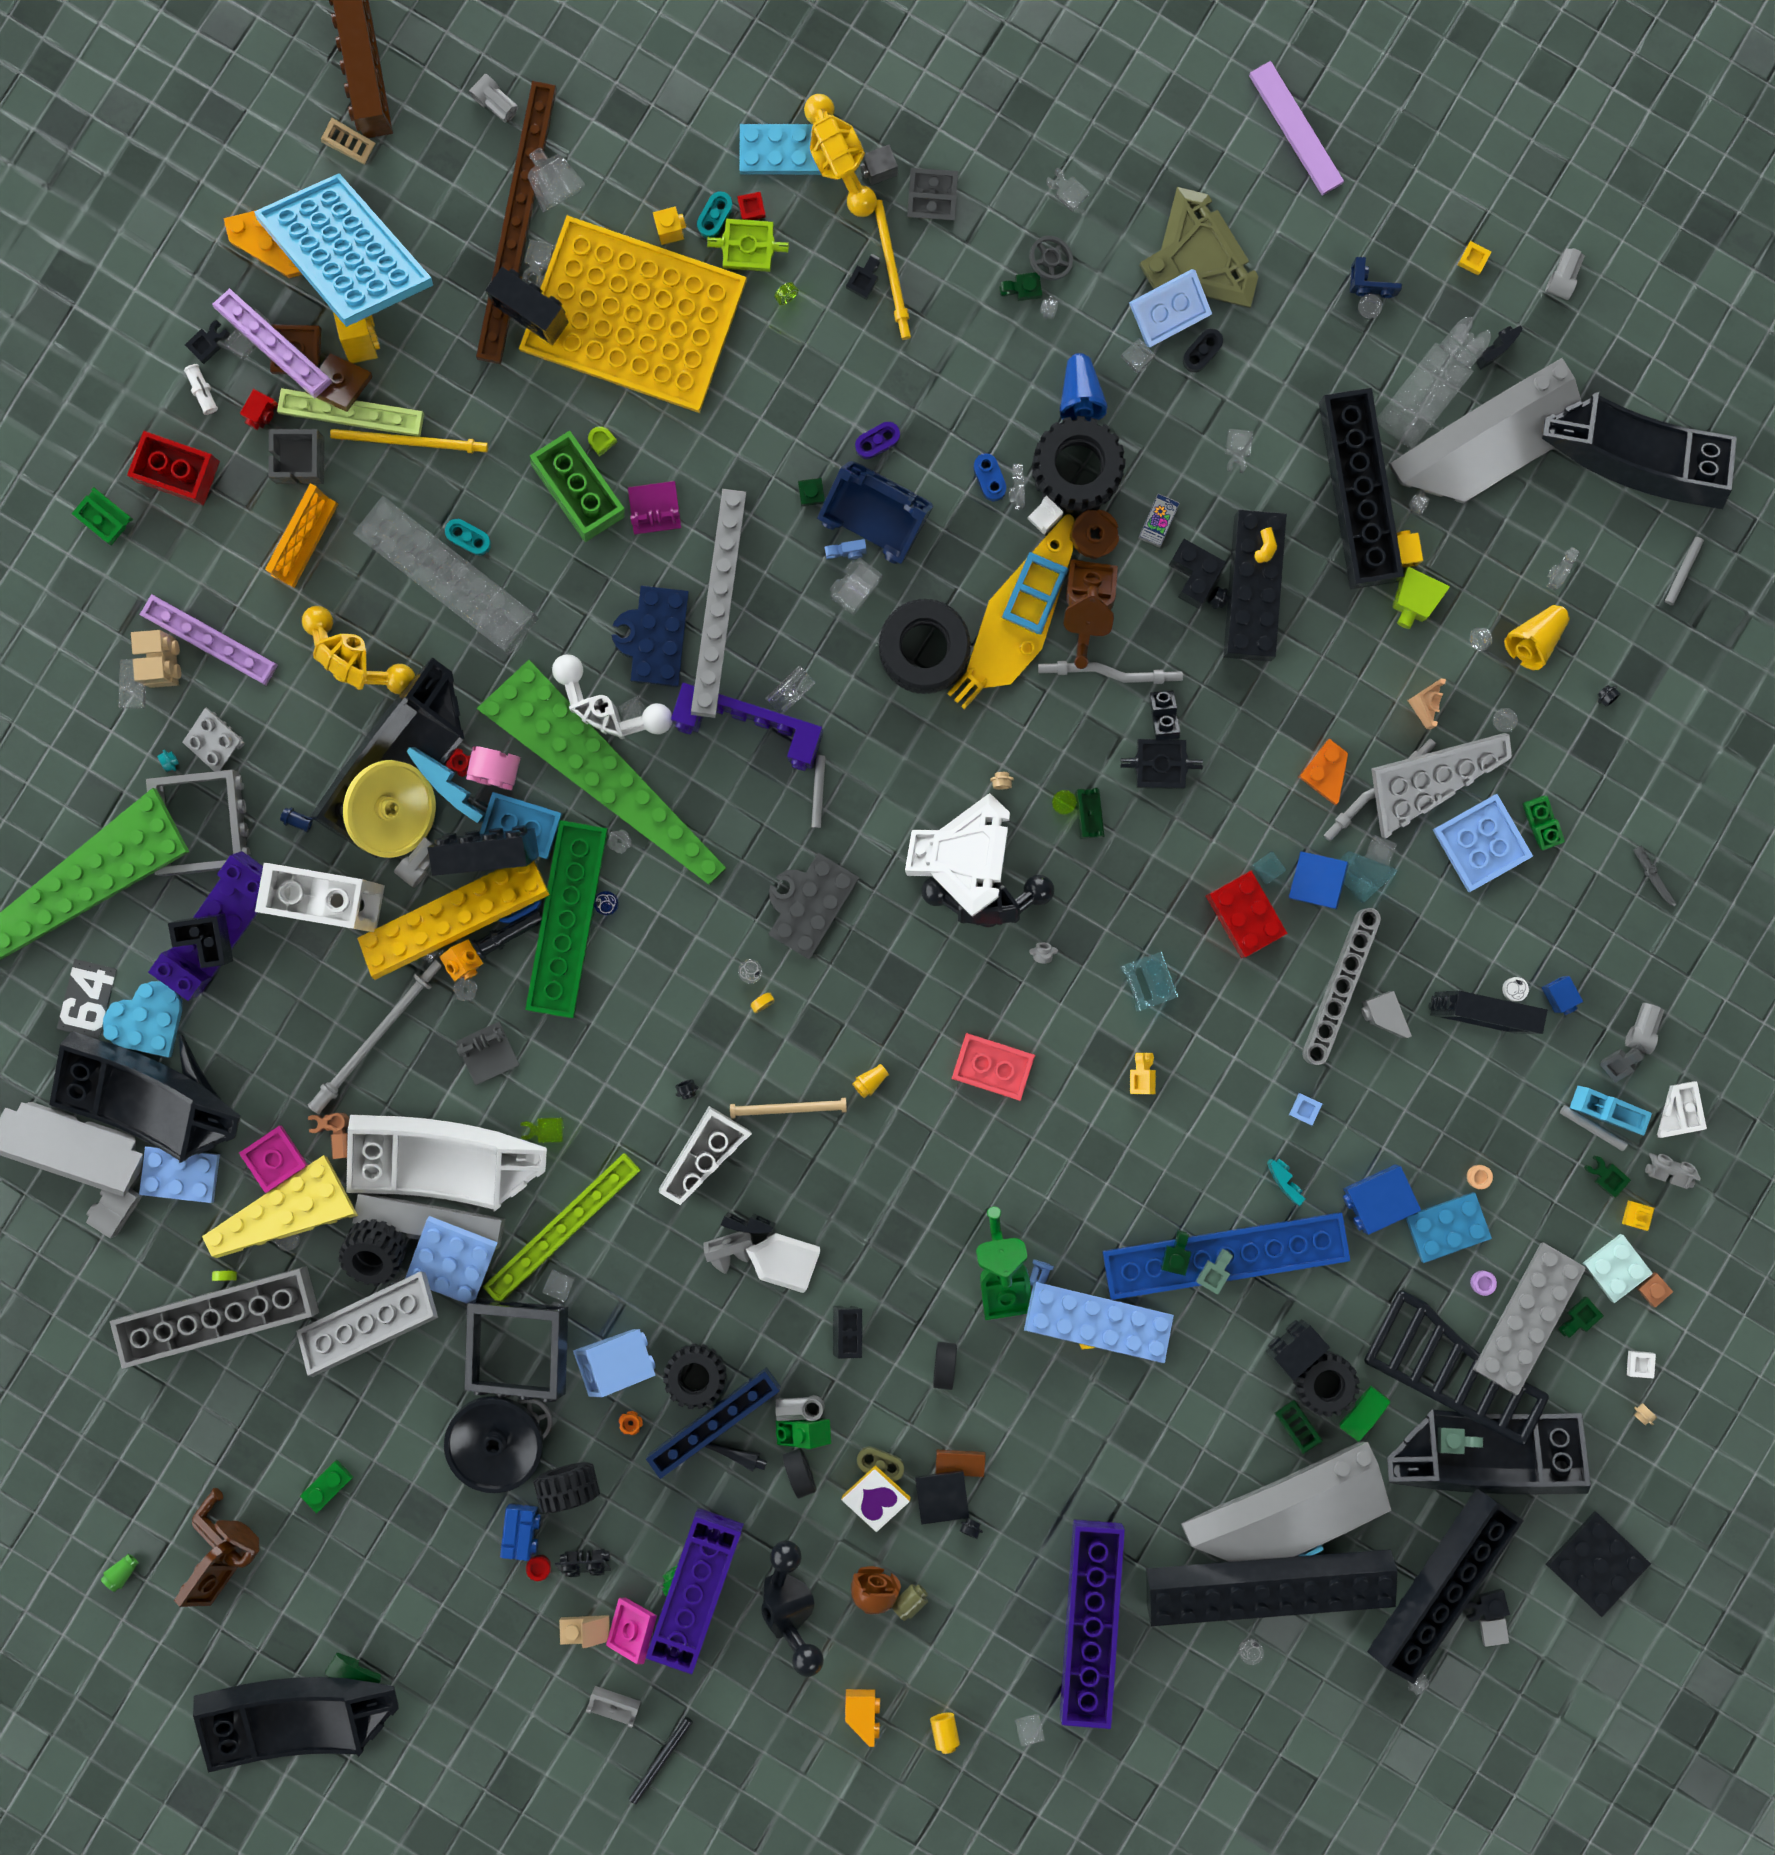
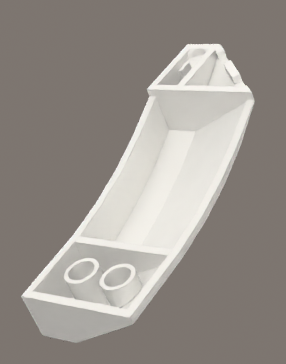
M350 1115L346 1193L424 1196L473 1204L496 1211L510 1196H515L527 1186L529 1181L545 1172L547 1148L497 1131L454 1122L401 1116Z

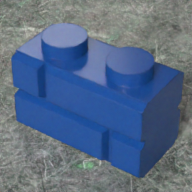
M509 1504L506 1507L501 1558L529 1561L532 1554L537 1553L538 1539H534L535 1529L539 1530L541 1524V1515L537 1514V1506Z

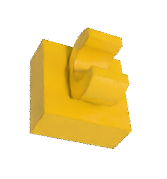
M1628 1200L1622 1224L1648 1231L1654 1208Z

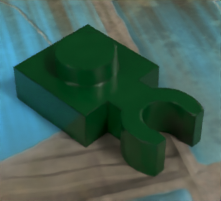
M1593 1156L1592 1158L1598 1163L1597 1168L1593 1169L1591 1166L1585 1165V1170L1588 1173L1598 1175L1599 1177L1594 1182L1612 1198H1616L1631 1179L1614 1164L1610 1163L1605 1167V1162L1601 1157Z

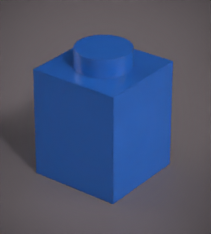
M1562 976L1541 987L1554 1013H1564V1015H1567L1577 1010L1576 1005L1583 1002L1570 976Z

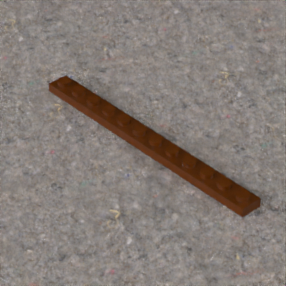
M532 81L492 280L501 267L508 271L513 269L520 274L557 91L556 85ZM489 296L476 358L480 361L501 364L511 317L493 306Z

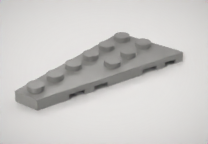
M1502 733L1372 768L1381 837L1384 839L1388 838L1399 827H1405L1411 823L1410 820L1421 813H1427L1455 795V792L1463 786L1472 784L1474 779L1485 772L1489 773L1511 759L1510 735Z

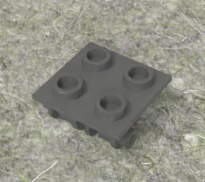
M500 1021L456 1041L458 1046L456 1048L460 1057H463L475 1085L520 1065Z

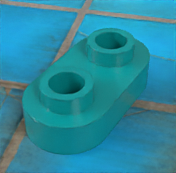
M722 191L713 193L697 220V228L700 235L708 239V237L715 238L718 236L726 223V219L731 214L733 204L731 197L727 193ZM719 204H724L725 208L718 209L717 206ZM708 224L714 226L711 230H707L705 227Z
M452 519L446 524L445 535L453 544L477 556L485 555L490 550L491 540L484 531L461 519ZM457 529L462 530V534L460 536H455V531ZM482 540V547H476V542Z

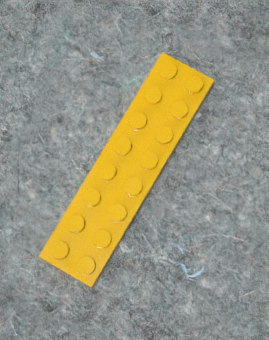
M535 860L524 867L497 869L357 939L370 975L376 980L549 896V892Z

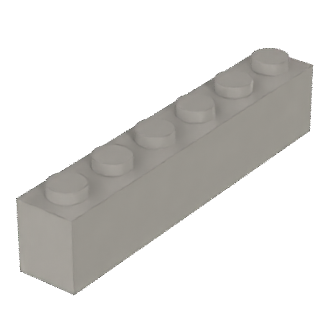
M360 1193L357 1196L355 1206L358 1216L353 1217L352 1222L356 1224L357 1222L361 1223L362 1220L370 1222L371 1219H377V1222L384 1221L387 1222L388 1226L393 1225L397 1232L407 1233L408 1238L420 1239L426 1220L431 1216L498 1242L496 1249L501 1246L505 1218L375 1194Z

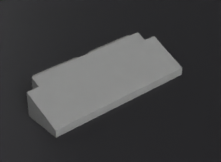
M21 1102L17 1111L5 1108L0 1117L1 1156L123 1197L142 1171L143 1154L135 1151L136 1140L132 1135L93 1122L83 1123L77 1121V1118L73 1115L34 1102Z

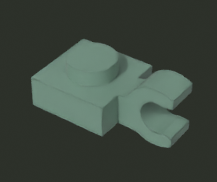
M1222 1249L1215 1264L1209 1260L1207 1261L1196 1282L1218 1295L1230 1276V1273L1225 1268L1233 1255Z
M1438 1428V1453L1464 1454L1465 1447L1483 1448V1438L1465 1436V1429Z

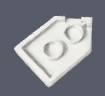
M774 1233L757 1245L748 1247L746 1251L760 1280L804 1293L807 1290L819 1257L820 1247Z

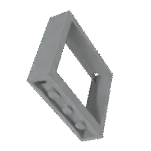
M224 770L146 779L147 792L152 788L157 789L164 804V786L226 779L233 854L243 851L248 856L251 855L249 847L246 846V837L249 835L247 823H244L246 803L242 799L241 790L244 789V783H242L240 772ZM226 860L171 866L170 863L157 870L155 875L172 876L218 871Z

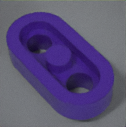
M883 422L863 433L857 438L855 443L857 454L863 459H871L892 448L899 442L900 430L893 422ZM891 433L892 438L885 439L884 434ZM870 444L872 448L869 451H865L863 446Z

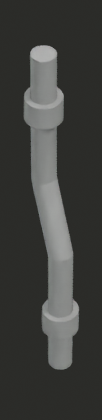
M1057 661V663L1038 664V674L1057 673V675H1067V673L1097 672L1123 683L1153 682V684H1163L1164 681H1183L1182 671L1164 672L1162 669L1144 673H1124L1098 662H1089L1088 666L1084 669H1078L1074 663H1067V661Z
M1429 739L1418 751H1414L1409 758L1428 754L1437 744L1432 739ZM1374 788L1363 792L1344 814H1339L1332 827L1323 835L1329 842L1342 829H1346L1352 823L1351 819L1369 800L1375 798Z

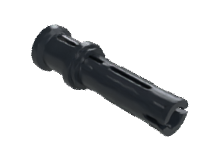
M538 909L498 931L496 929L491 930L489 935L478 941L473 940V947L483 960L487 954L496 949H503L505 943L540 925L542 916Z

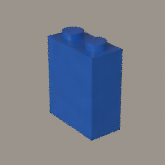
M1396 1164L1343 1188L1346 1194L1343 1195L1344 1202L1349 1209L1352 1208L1356 1217L1353 1218L1357 1229L1359 1231L1362 1230L1363 1233L1368 1235L1421 1211L1402 1167Z

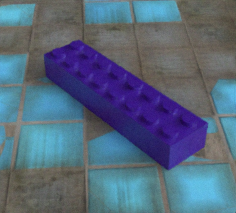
M1073 1520L1060 1702V1720L1064 1726L1111 1729L1125 1533L1122 1523Z

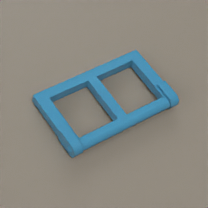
M1029 552L1001 618L1041 635L1069 569ZM1032 562L1059 574L1050 596L1023 584ZM1019 591L1047 602L1038 624L1010 613Z

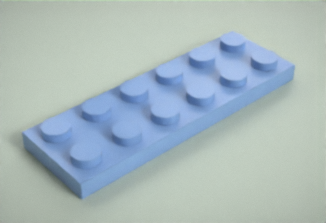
M1034 1282L1024 1331L1165 1363L1174 1315Z

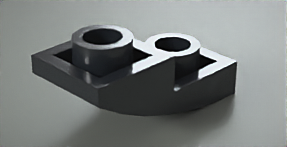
M1521 325L1514 329L1509 326L1498 333V338L1493 342L1494 345L1481 351L1482 355L1476 361L1480 370L1497 360L1514 343L1523 330Z
M1174 691L1150 692V706L1156 741L1180 739Z

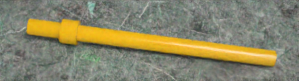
M879 199L877 200L875 214L896 309L894 316L895 321L899 324L902 340H907L911 338L908 325L910 318L908 309L904 306L883 201Z

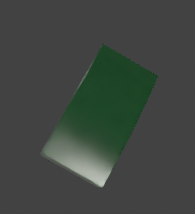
M337 1652L325 1670V1674L328 1677L348 1678L373 1683H380L381 1674L359 1667L358 1659Z

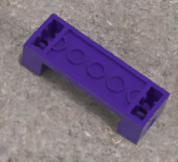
M682 683L671 720L675 727L678 728V731L691 735L692 731L699 732L703 716L691 715L695 686ZM719 694L717 714L723 715V712H727L732 715L733 719L746 722V719L755 722L756 726L764 729H769V726L777 728L778 733L791 737L793 733L794 736L787 755L788 761L795 769L806 771V768L812 769L823 736L821 726Z
M243 851L228 857L217 873L220 880L193 917L225 913L231 950L259 913L255 912L263 866ZM197 944L173 947L162 952L148 973L189 1001L203 992L220 966L201 968Z
M697 1508L646 1659L693 1674L741 1535L743 1523Z

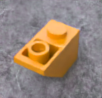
M846 1689L845 1722L869 1747H874V1738H879L880 1723H875V1713L880 1714V1698H875V1690Z

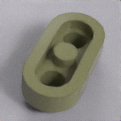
M870 1446L864 1447L858 1453L857 1464L862 1471L867 1473L876 1465L893 1482L903 1476L904 1464L899 1457ZM872 1455L874 1460L868 1463L865 1461V1457ZM895 1464L897 1468L895 1471H889L887 1466Z

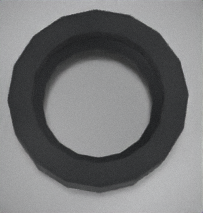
M937 1343L933 1388L953 1389L957 1344Z
M799 1448L783 1454L784 1466L796 1497L799 1499L815 1493V1481L803 1450Z

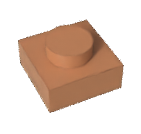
M1655 1272L1636 1288L1649 1304L1655 1308L1673 1293L1671 1288Z

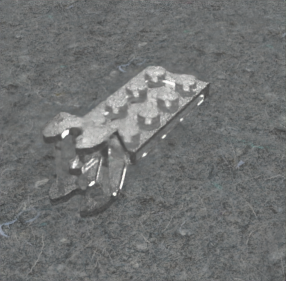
M1472 317L1460 320L1440 345L1435 342L1377 417L1378 426L1410 450L1418 444L1474 372L1470 368L1490 343L1491 333L1489 330L1479 333L1476 338L1473 333H1468L1472 328Z

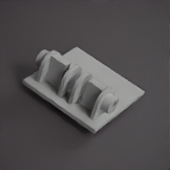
M207 707L203 710L182 742L214 772L221 771L236 748L238 750L241 749L245 744L242 741V736H238L233 732L231 726L228 727L225 721L223 722L219 719L217 714L211 712Z

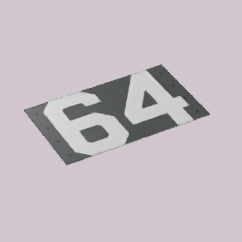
M74 959L57 1029L67 1032L73 1031L99 1039L116 973L115 968Z

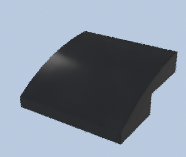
M727 1212L721 1222V1226L745 1233L772 1232L776 1224L757 1214H753L750 1220L746 1221Z
M963 1470L915 1477L921 1525L970 1518Z

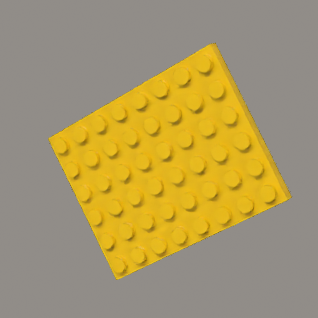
M567 215L540 289L547 298L553 296L562 303L561 307L565 310L569 323L553 346L526 328L519 350L700 413L746 285L747 277Z

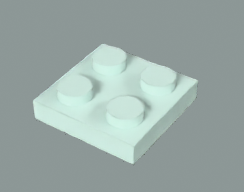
M1619 1234L1582 1263L1613 1303L1617 1302L1653 1274L1622 1234Z

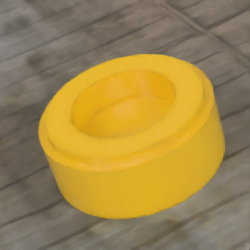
M768 992L754 1000L750 1007L756 1014L770 1006L775 999Z

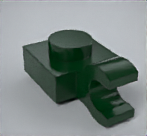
M1036 272L1018 274L1015 276V282L1002 281L1001 286H999L1001 296L1017 294L1018 301L1042 298L1040 276Z
M1178 1230L1174 1247L1166 1245L1161 1270L1186 1276L1191 1251L1185 1250L1189 1237L1187 1232Z
M1583 1297L1567 1312L1571 1319L1564 1322L1558 1330L1564 1337L1570 1338L1579 1328L1587 1332L1604 1315L1588 1297Z

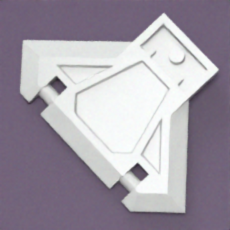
M989 793L940 830H912L905 868L906 875L933 876L972 917L999 897V889L992 887L993 883L1001 882L1008 827H1002L1001 824L1002 822L1009 821L1010 812ZM978 883H983V887H978Z

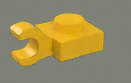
M1153 1053L1135 1054L1136 1070H1130V1094H1155L1156 1070H1150L1154 1061Z

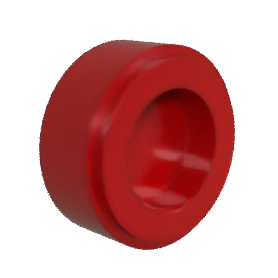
M544 1555L533 1556L526 1565V1573L533 1581H542L551 1572V1562Z

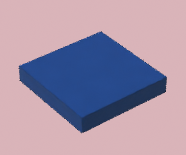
M1300 852L1289 898L1337 909L1349 863L1347 861Z

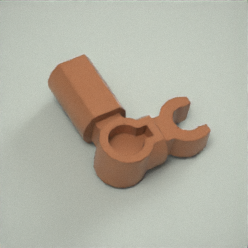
M327 1114L324 1118L321 1115L309 1116L308 1120L315 1119L318 1122L317 1128L309 1129L310 1133H320L324 1129L326 1131H333L331 1135L332 1158H347L348 1133L345 1132L349 1125L347 1114Z

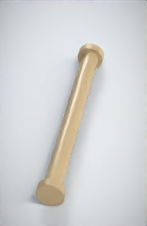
M841 1098L839 1101L735 1106V1104H730L731 1119H735L736 1116L834 1110L847 1112L846 1098Z

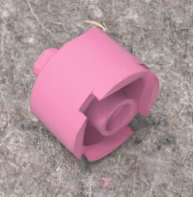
M473 746L466 779L488 786L494 785L502 789L512 790L521 757L509 753L506 755L501 753V751Z

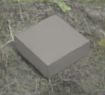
M1504 1617L1489 1621L1485 1619L1479 1620L1482 1642L1485 1647L1509 1643L1506 1619Z

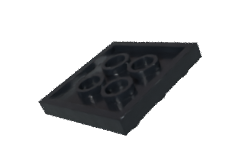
M1594 1511L1546 1565L1599 1616L1603 1617L1651 1563L1604 1518Z

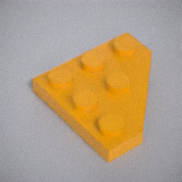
M255 211L224 218L228 239L232 245L244 250L252 257L274 268L288 278L303 275L258 222Z

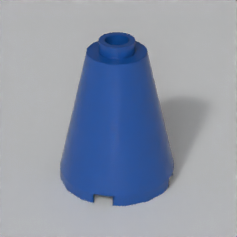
M1083 353L1074 354L1067 361L1060 404L1061 419L1071 417V420H1076L1077 416H1085L1086 421H1091V418L1100 420L1107 414V402L1091 358Z

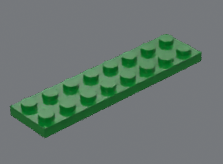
M559 821L547 887L549 896L545 898L525 1010L574 1018L608 834L607 828Z

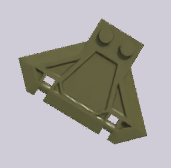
M1177 187L1162 248L1157 253L1141 261L1139 265L1151 286L1155 289L1193 269L1197 273L1207 298L1251 308L1259 277L1256 271L1253 270L1248 273L1244 268V265L1249 263V260L1218 209L1210 212L1207 205L1212 203L1210 196L1205 193ZM1198 211L1202 216V218L1199 220L1195 215V213ZM1236 272L1239 278L1235 280L1231 273Z

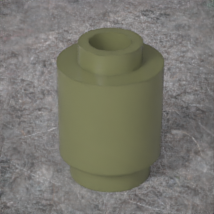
M911 1584L898 1596L892 1608L903 1621H906L908 1618L912 1619L928 1603L926 1598L928 1593L921 1585L915 1586Z

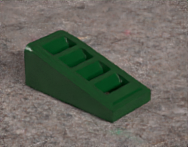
M1295 1400L1275 1412V1415L1302 1454H1305L1323 1441ZM1295 1408L1297 1413L1285 1420L1283 1416ZM1301 1417L1303 1421L1291 1429L1289 1424ZM1306 1425L1308 1430L1296 1437L1294 1433ZM1312 1433L1314 1438L1302 1446L1300 1441Z

